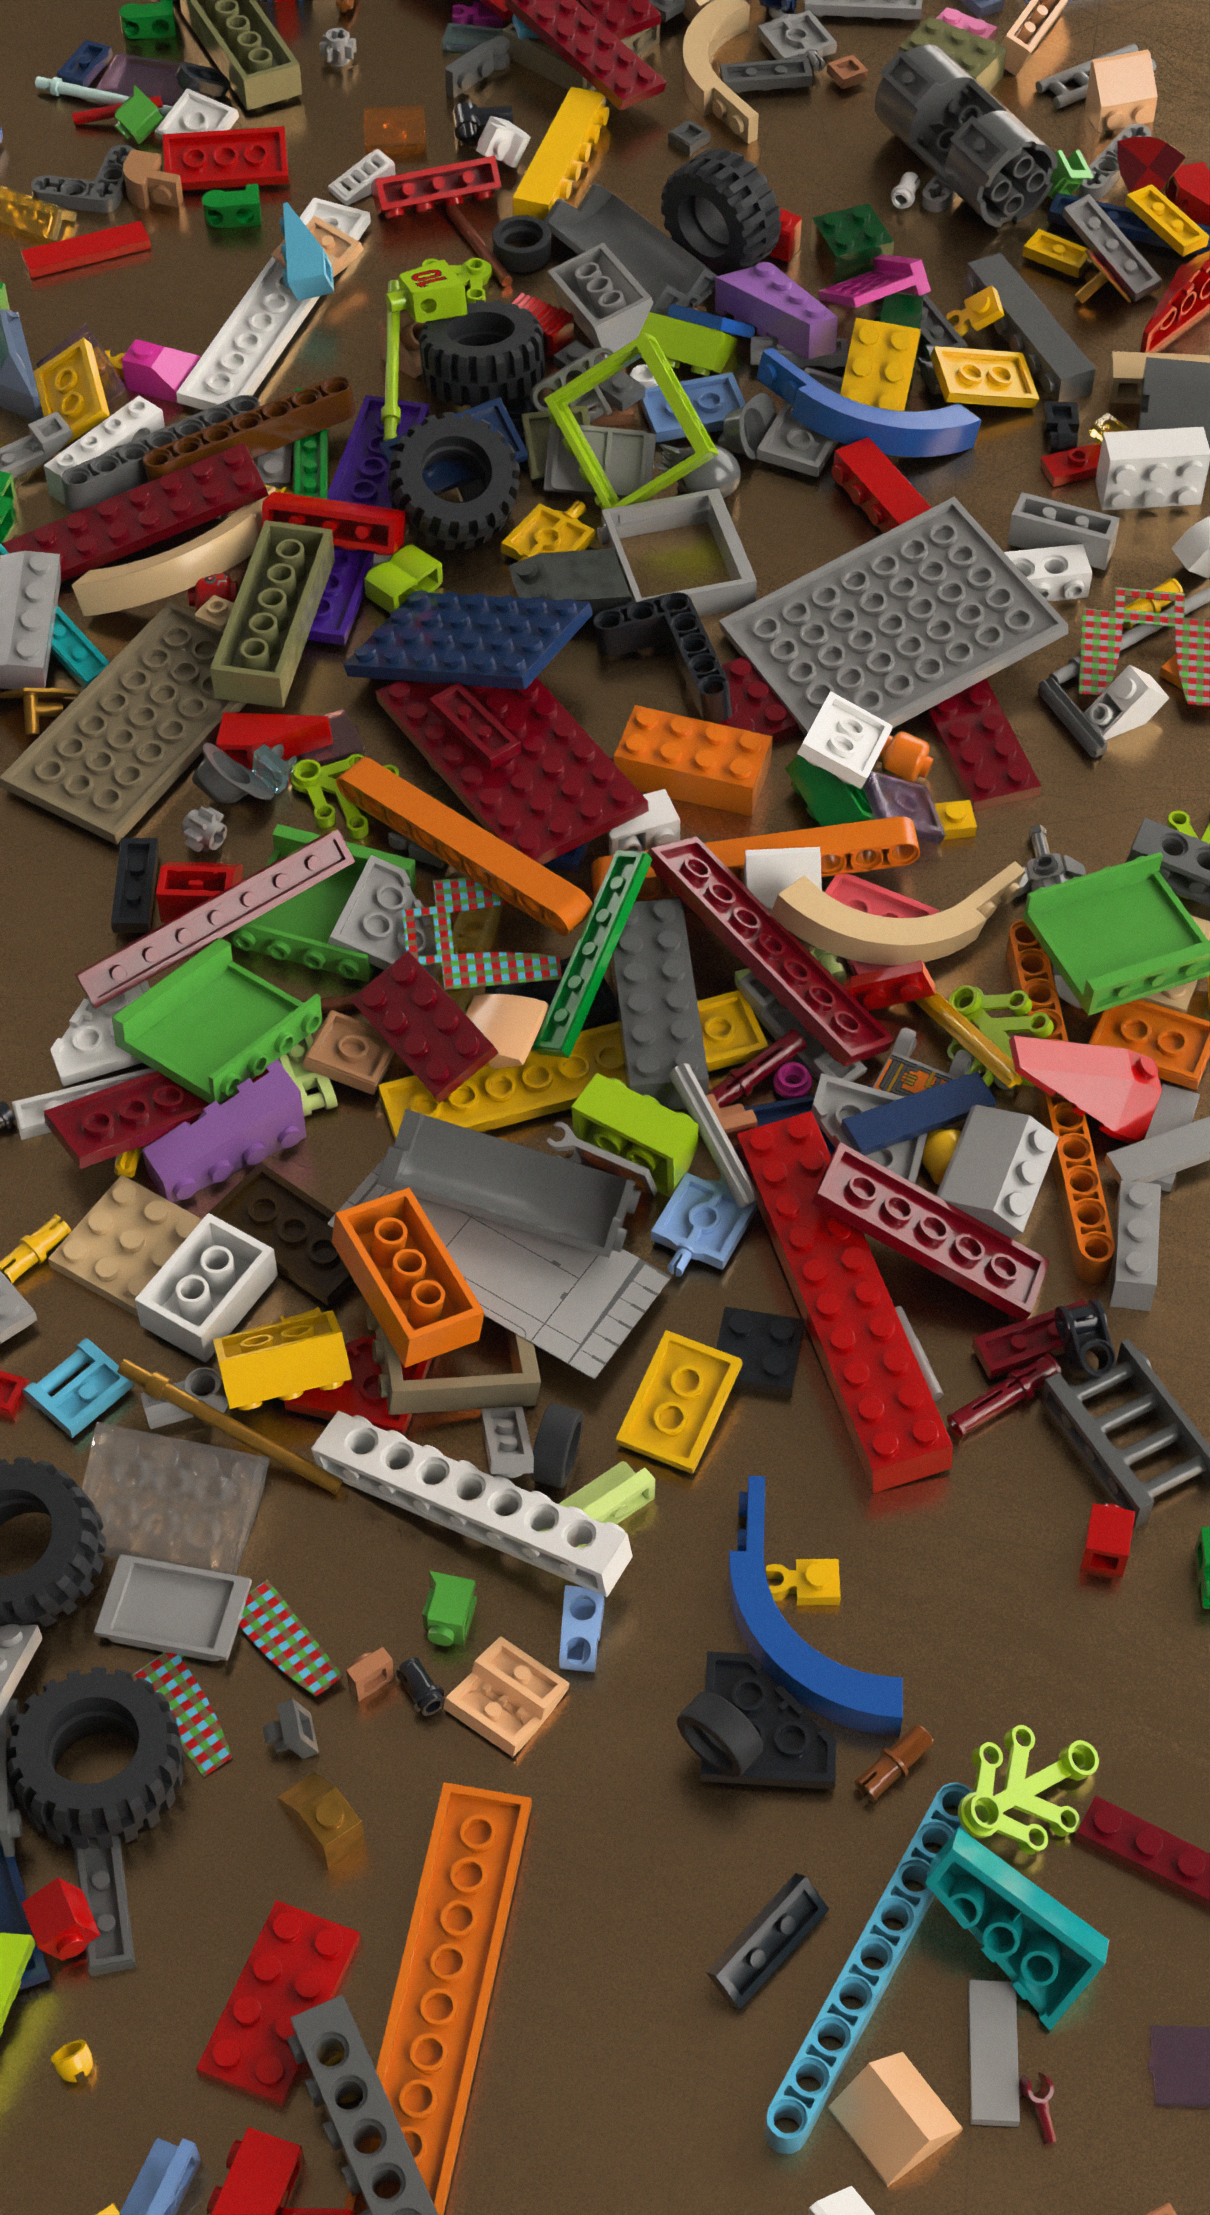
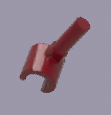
M1038 2072L1041 2087L1037 2093L1033 2094L1029 2078L1023 2075L1019 2080V2089L1024 2097L1032 2100L1034 2103L1044 2143L1055 2142L1056 2138L1048 2104L1054 2093L1053 2082L1049 2077Z

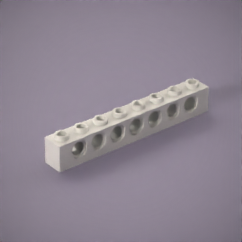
M338 1411L311 1448L316 1464L343 1479V1483L605 1597H608L633 1557L628 1534L620 1526L611 1522L604 1524L592 1519L577 1507L569 1506L566 1508L552 1502L545 1494L539 1491H526L515 1486L505 1477L499 1475L493 1477L479 1471L476 1466L468 1461L459 1460L458 1462L444 1456L433 1446H420L409 1441L404 1435L395 1430L387 1432L373 1426L370 1421L362 1416L354 1415L352 1417ZM507 1513H513L509 1516H503ZM551 1528V1529L548 1530V1531L539 1532V1531L542 1530V1529ZM581 1544H588V1545L585 1546V1547L576 1548L577 1546H579V1545H581Z

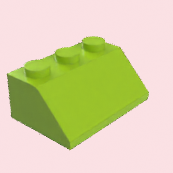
M649 312L638 335L639 337L646 333L654 336L671 367L679 369L680 363L692 366L690 372L709 377L710 371L721 373L738 341L737 338L723 331Z
M596 1073L571 1107L574 1135L582 1141L649 1169L658 1192L671 1198L685 1173H688L698 1148V1123L694 1122L689 1115L683 1112H674L662 1106L652 1096H642L628 1089L618 1079L607 1078Z

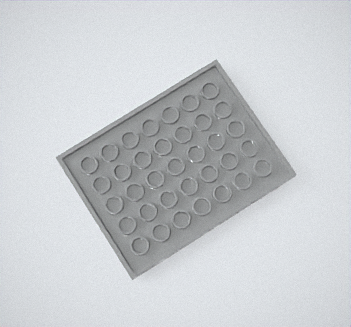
M955 497L719 620L720 630L739 654L747 658L796 720L798 728L805 736L808 734L830 691L889 723L894 728L1068 634V624Z

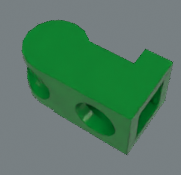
M160 0V3L151 4L129 3L119 9L121 30L126 38L154 39L176 37L172 0Z
M258 183L246 184V190L229 192L212 190L203 195L204 221L208 226L215 228L261 226Z

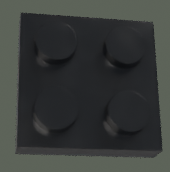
M724 1307L716 1349L742 1359L743 1365L733 1387L792 1397L805 1319Z

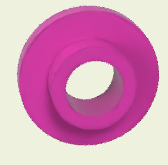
M796 1062L786 1063L774 1075V1089L780 1096L787 1099L804 1097L811 1090L812 1077L802 1064Z

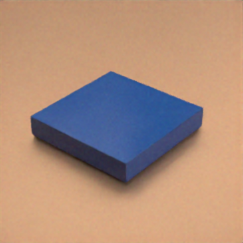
M675 304L670 305L667 316L747 338L754 336L756 329L754 325Z

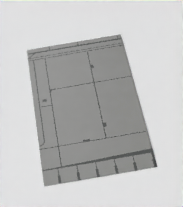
M385 1157L337 1212L397 1192V1190L377 1184ZM416 1197L483 1308L484 1315L592 1378L597 1377L671 1278L670 1275L624 1249H621V1252L612 1251L611 1256L608 1258ZM335 1215L328 1222V1225L333 1228Z

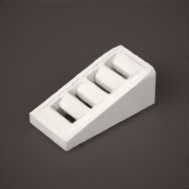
M377 149L328 185V189L345 206H348L371 195L370 184L375 179L396 175L395 164L381 150Z

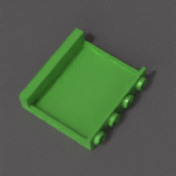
M277 824L272 834L274 850L266 866L321 835ZM345 842L355 860L354 863L228 934L231 945L237 946L242 950L260 952L271 955L279 960H289L304 964L312 969H322L341 974L345 978L369 982L376 966L369 963L368 954L328 944L329 937L370 855L405 869L411 881L410 888L412 892L417 884L415 860Z
M1161 852L1140 856L1132 861L1113 867L1108 866L1085 876L1073 877L1050 887H1041L1027 895L1023 920L1088 1016L1210 976V940L1206 938L1159 872L1163 858Z
M218 938L112 1017L115 1045L211 1104L217 1101L218 1104H221L238 1092V1085L249 1078L252 1080L255 1076L262 1074L266 1066L282 1055L289 1053L296 1044L309 1034L314 1033L322 1025L321 998L318 994H315L304 1003L233 962L231 943Z

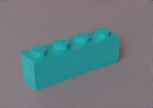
M959 1827L931 1861L925 1880L926 1885L964 1929H969L982 1945L981 1950L992 1963L996 1962L1011 1979V1986L1023 2000L1027 1998L1040 2014L1039 2019L1050 2031L1105 1965L1109 1939Z

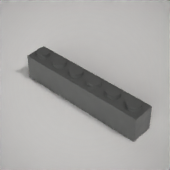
M998 253L967 263L966 277L963 281L967 295L973 296L991 285L997 290L1005 316L993 322L995 329L1010 344L1013 352L1024 354L1030 373L1034 374L1042 384L1043 390L1050 394L1055 402H1068L1092 394L1096 368L1003 254Z

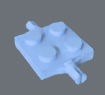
M686 1172L651 1230L652 1241L669 1247L676 1252L668 1264L667 1270L671 1274H674L676 1270V1276H682L690 1259L700 1260L723 1270L757 1212L758 1202L756 1201L747 1207L740 1208L722 1175L718 1181L704 1180Z

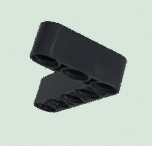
M681 592L669 593L604 610L594 617L595 636L600 654L612 657L669 643L701 717L705 721L718 723L727 720L731 716L732 705L729 681L694 604L687 594Z

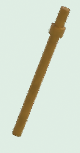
M126 1358L120 1364L117 1373L145 1388L144 1393L158 1401L161 1398L165 1399L335 1495L340 1489L343 1479L172 1385L171 1379L160 1372L155 1371L151 1373Z

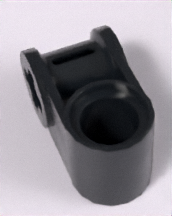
M1098 1298L1089 1299L1086 1305L1067 1308L1066 1306L1056 1307L1054 1313L1056 1329L1062 1340L1071 1374L1076 1379L1084 1382L1109 1373L1114 1368L1116 1355L1107 1327L1106 1313L1101 1301ZM1086 1351L1093 1352L1096 1355L1099 1364L1097 1370L1091 1369L1085 1361Z

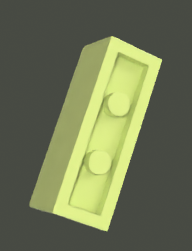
M621 1461L560 1502L559 1505L566 1508L569 1506L577 1507L592 1519L604 1524L611 1522L617 1525L655 1499V1478L645 1467L635 1473L627 1462ZM545 1528L540 1530L539 1532H545L550 1530L551 1528ZM581 1544V1545L577 1546L576 1548H582V1547L586 1546L587 1544Z

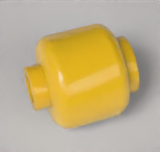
M937 1129L926 1138L921 1163L933 1181L939 1186L961 1135V1131L956 1129Z

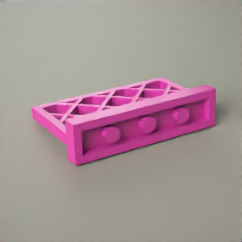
M882 254L872 258L874 270L817 291L822 301L859 307L895 292L920 296L931 292L922 259Z

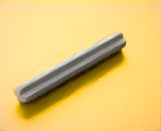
M684 1063L676 1066L670 1071V1078L694 1122L698 1123V1131L737 1205L740 1208H744L753 1204L758 1199V1193L690 1065Z

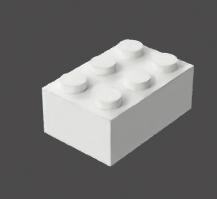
M1204 427L1103 432L1095 480L1102 510L1201 505L1210 463V448Z
M208 1213L135 1298L140 1326L206 1363L215 1353L213 1339L228 1336L278 1276L274 1249Z

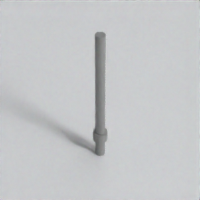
M1205 588L1185 599L1184 615L1210 602V588ZM1174 606L1161 613L1174 614ZM1140 624L1122 634L1120 651L1165 626ZM1080 654L1071 658L1068 661V665L1051 673L1049 677L1054 678L1059 685L1073 677L1079 678Z

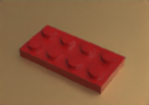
M285 126L163 134L164 169L166 173L180 175L182 191L244 187L246 184L257 183L258 186L289 184Z
M276 1900L196 2067L197 2074L284 2109L305 2063L297 2065L286 2038L294 2035L290 2018L335 1997L361 1940L360 1932Z

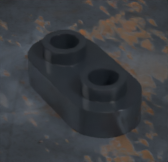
M182 62L175 73L178 85L182 89L186 90L188 88L205 93L212 98H217V96L224 97L231 86L229 79L221 72L189 62Z

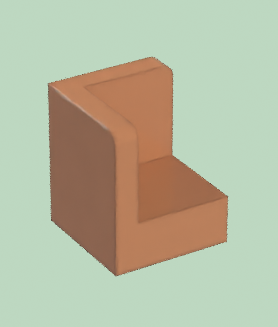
M714 1094L706 1095L734 1150L738 1149L737 1133L757 1128L758 1121L753 1109L745 1111L742 1104L719 1109Z

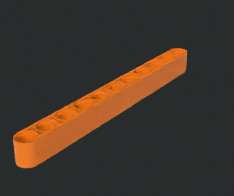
M1023 919L1018 920L1010 927L1006 949V960L1013 991H1025L1032 1001V1009L1024 1016H1032L1034 1013L1044 1012L1053 1022V1032L1043 1039L1068 1042L1050 959ZM1024 1000L1017 1002L1016 1005H1021ZM1045 1022L1038 1024L1036 1029L1041 1028ZM1022 1032L1023 1037L1036 1038L1031 1032ZM1034 1086L1042 1124L1059 1137L1051 1158V1165L1074 1270L1083 1281L1088 1283L1102 1282L1108 1277L1115 1253V1242L1086 1116L1083 1115L1081 1117L1073 1112V1104L1060 1094L1056 1093L1050 1096L1037 1086Z

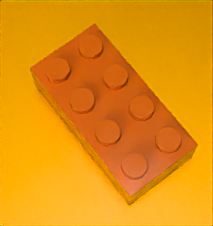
M635 705L614 754V764L639 791L651 793L665 789L669 798L752 817L771 766L773 736Z
M410 1187L335 1213L332 1243L405 1368L479 1340L485 1312Z

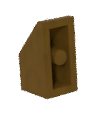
M316 1772L277 1797L282 1807L327 1868H330L365 1844L363 1825L358 1815L337 1787Z

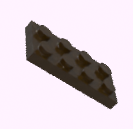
M261 1162L208 1212L273 1248L277 1270L328 1306L354 1281L332 1243L333 1227L329 1226L328 1222L335 1213Z

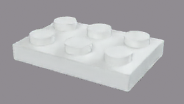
M830 691L797 754L805 758L810 764L821 767L836 775L842 782L852 784L861 789L893 726Z

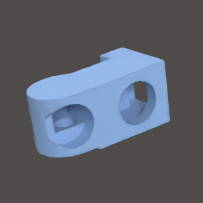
M565 1585L559 1669L595 1672L598 1641H600L605 1604L603 1595L584 1587Z

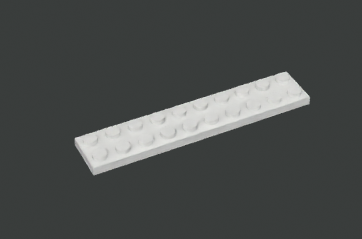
M313 198L299 217L306 226L316 216L357 241L371 223L370 212L318 198ZM271 257L176 392L178 403L207 410L237 396H253L320 296L298 301L293 291L287 289L284 283L283 270H286L287 266Z

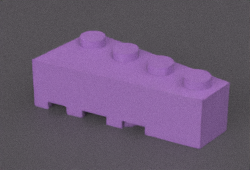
M761 262L754 267L716 277V313L723 316L728 312L734 315L735 321L754 325L757 327V334L763 337H777L779 345L808 360L836 352L838 317L771 262Z
M278 1059L266 1066L269 1073L253 1083L249 1078L238 1085L239 1093L222 1105L214 1101L203 1109L204 1111L198 1121L192 1125L186 1121L142 1150L146 1172L163 1198L172 1203L188 1199L197 1191L215 1182H222L231 1174L249 1165H256L267 1156L283 1148H290L307 1137L301 1091Z

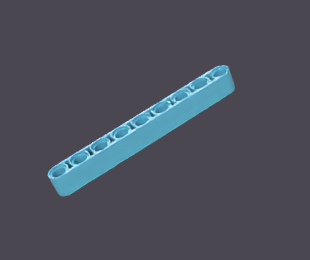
M948 1783L937 1792L767 2111L764 2130L765 2139L774 2151L781 2154H793L799 2151L807 2141L931 1905L935 1894L926 1885L925 1880L931 1861L937 1854L927 1851L923 1845L934 1842L943 1847L958 1827L965 1831L958 1816L948 1814L944 1807L950 1805L958 1807L961 1799L967 1794L972 1793V1790L966 1785ZM908 1880H916L923 1884L925 1889L920 1892H913L908 1890L903 1883ZM888 1918H895L900 1920L905 1927L901 1930L893 1931L884 1926L883 1921ZM866 1957H875L883 1962L884 1967L879 1970H871L863 1965L862 1960ZM846 1996H854L861 2000L864 2006L858 2010H851L844 2007L840 2000ZM825 2036H833L840 2040L843 2046L837 2050L830 2051L822 2047L819 2040ZM810 2076L818 2080L821 2087L816 2091L808 2092L800 2088L797 2081L802 2077ZM788 2117L796 2121L800 2128L793 2133L786 2134L778 2130L774 2123L780 2118Z

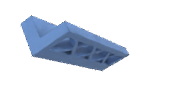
M156 2138L119 2214L176 2215L202 2162L196 2143L182 2138L179 2146Z

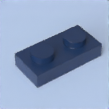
M85 40L57 72V77L62 78V82L88 87L113 58L112 47Z

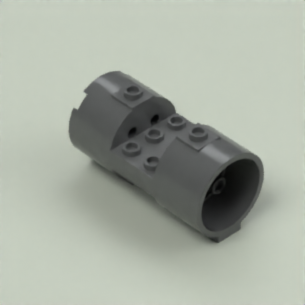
M922 45L906 53L900 50L879 72L883 78L875 96V112L878 119L989 225L1002 227V223L1011 220L1018 223L1029 216L1043 202L1053 185L1049 181L1052 171L1057 169L1055 153L942 48L935 45Z

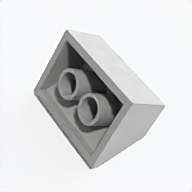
M976 1104L971 1107L936 1196L1010 1238L1019 1235L1025 1229L1059 1137L1030 1115Z

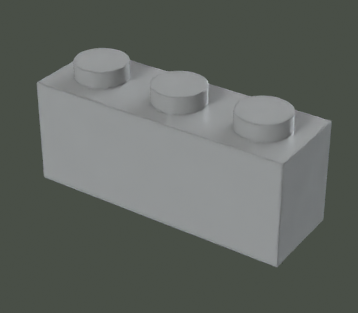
M1021 492L1011 515L1007 544L1028 550L1083 544L1090 566L1105 570L1115 548L1120 518Z
M1124 1180L1120 1182L1114 1210L1113 1238L1115 1253L1111 1267L1109 1307L1150 1311L1157 1286L1160 1184Z

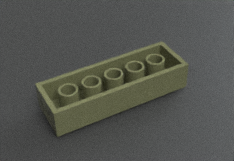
M180 0L182 14L222 74L229 79L232 89L246 110L261 108L264 105L288 100L291 97L302 94L300 64L256 0Z
M265 520L210 667L214 698L278 708L284 707L335 561L332 529Z

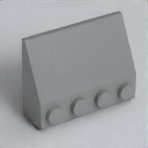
M20 551L0 555V688L15 690L20 688H45L61 583L60 554Z

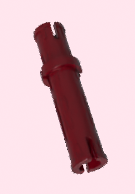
M790 1029L787 1034L764 1049L741 1068L730 1070L727 1073V1078L708 1091V1095L714 1094L719 1109L727 1107L740 1096L747 1097L753 1092L752 1087L776 1071L799 1052L806 1049L807 1044L797 1030Z
M1046 1353L1022 1370L1014 1369L1008 1373L1006 1380L981 1394L957 1411L947 1415L950 1429L957 1437L963 1438L966 1434L1018 1401H1028L1034 1396V1391L1044 1386L1045 1379L1061 1373L1059 1364L1053 1356Z

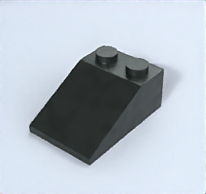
M614 549L539 553L508 566L518 598L531 599L543 597L547 600L573 599L574 601L590 602L593 613L590 618L604 610L616 608L633 601Z

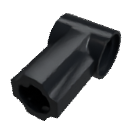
M462 102L456 105L453 109L456 138L463 143L477 141L482 135L490 116L508 120L513 124L512 106L478 108L472 102Z

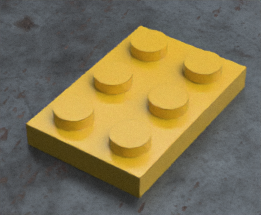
M856 318L840 395L872 407L905 411L921 329Z
M84 337L33 371L44 417L58 411L72 430L73 436L63 447L110 417L92 344Z
M934 346L930 358L945 402L1035 408L1039 401V396L1023 353Z
M665 1330L617 1434V1445L694 1474L743 1365L742 1359Z

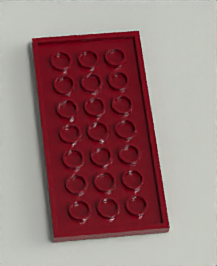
M537 677L525 690L462 685L521 744L522 753L493 769L430 709L429 698L454 684L399 680L376 691L378 703L482 826L492 835L541 865L649 811L648 800Z

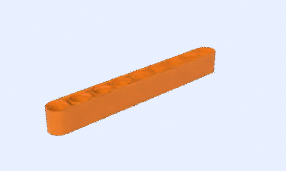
M366 756L360 758L336 779L339 791L348 801L557 934L568 936L588 917L593 903L581 889Z
M891 817L704 843L742 883L744 882L745 850L820 847L821 877L906 866L915 862L920 855L914 823L907 817ZM614 855L600 857L590 865L594 899L597 897ZM650 866L635 902L678 897V894L664 880L660 879Z

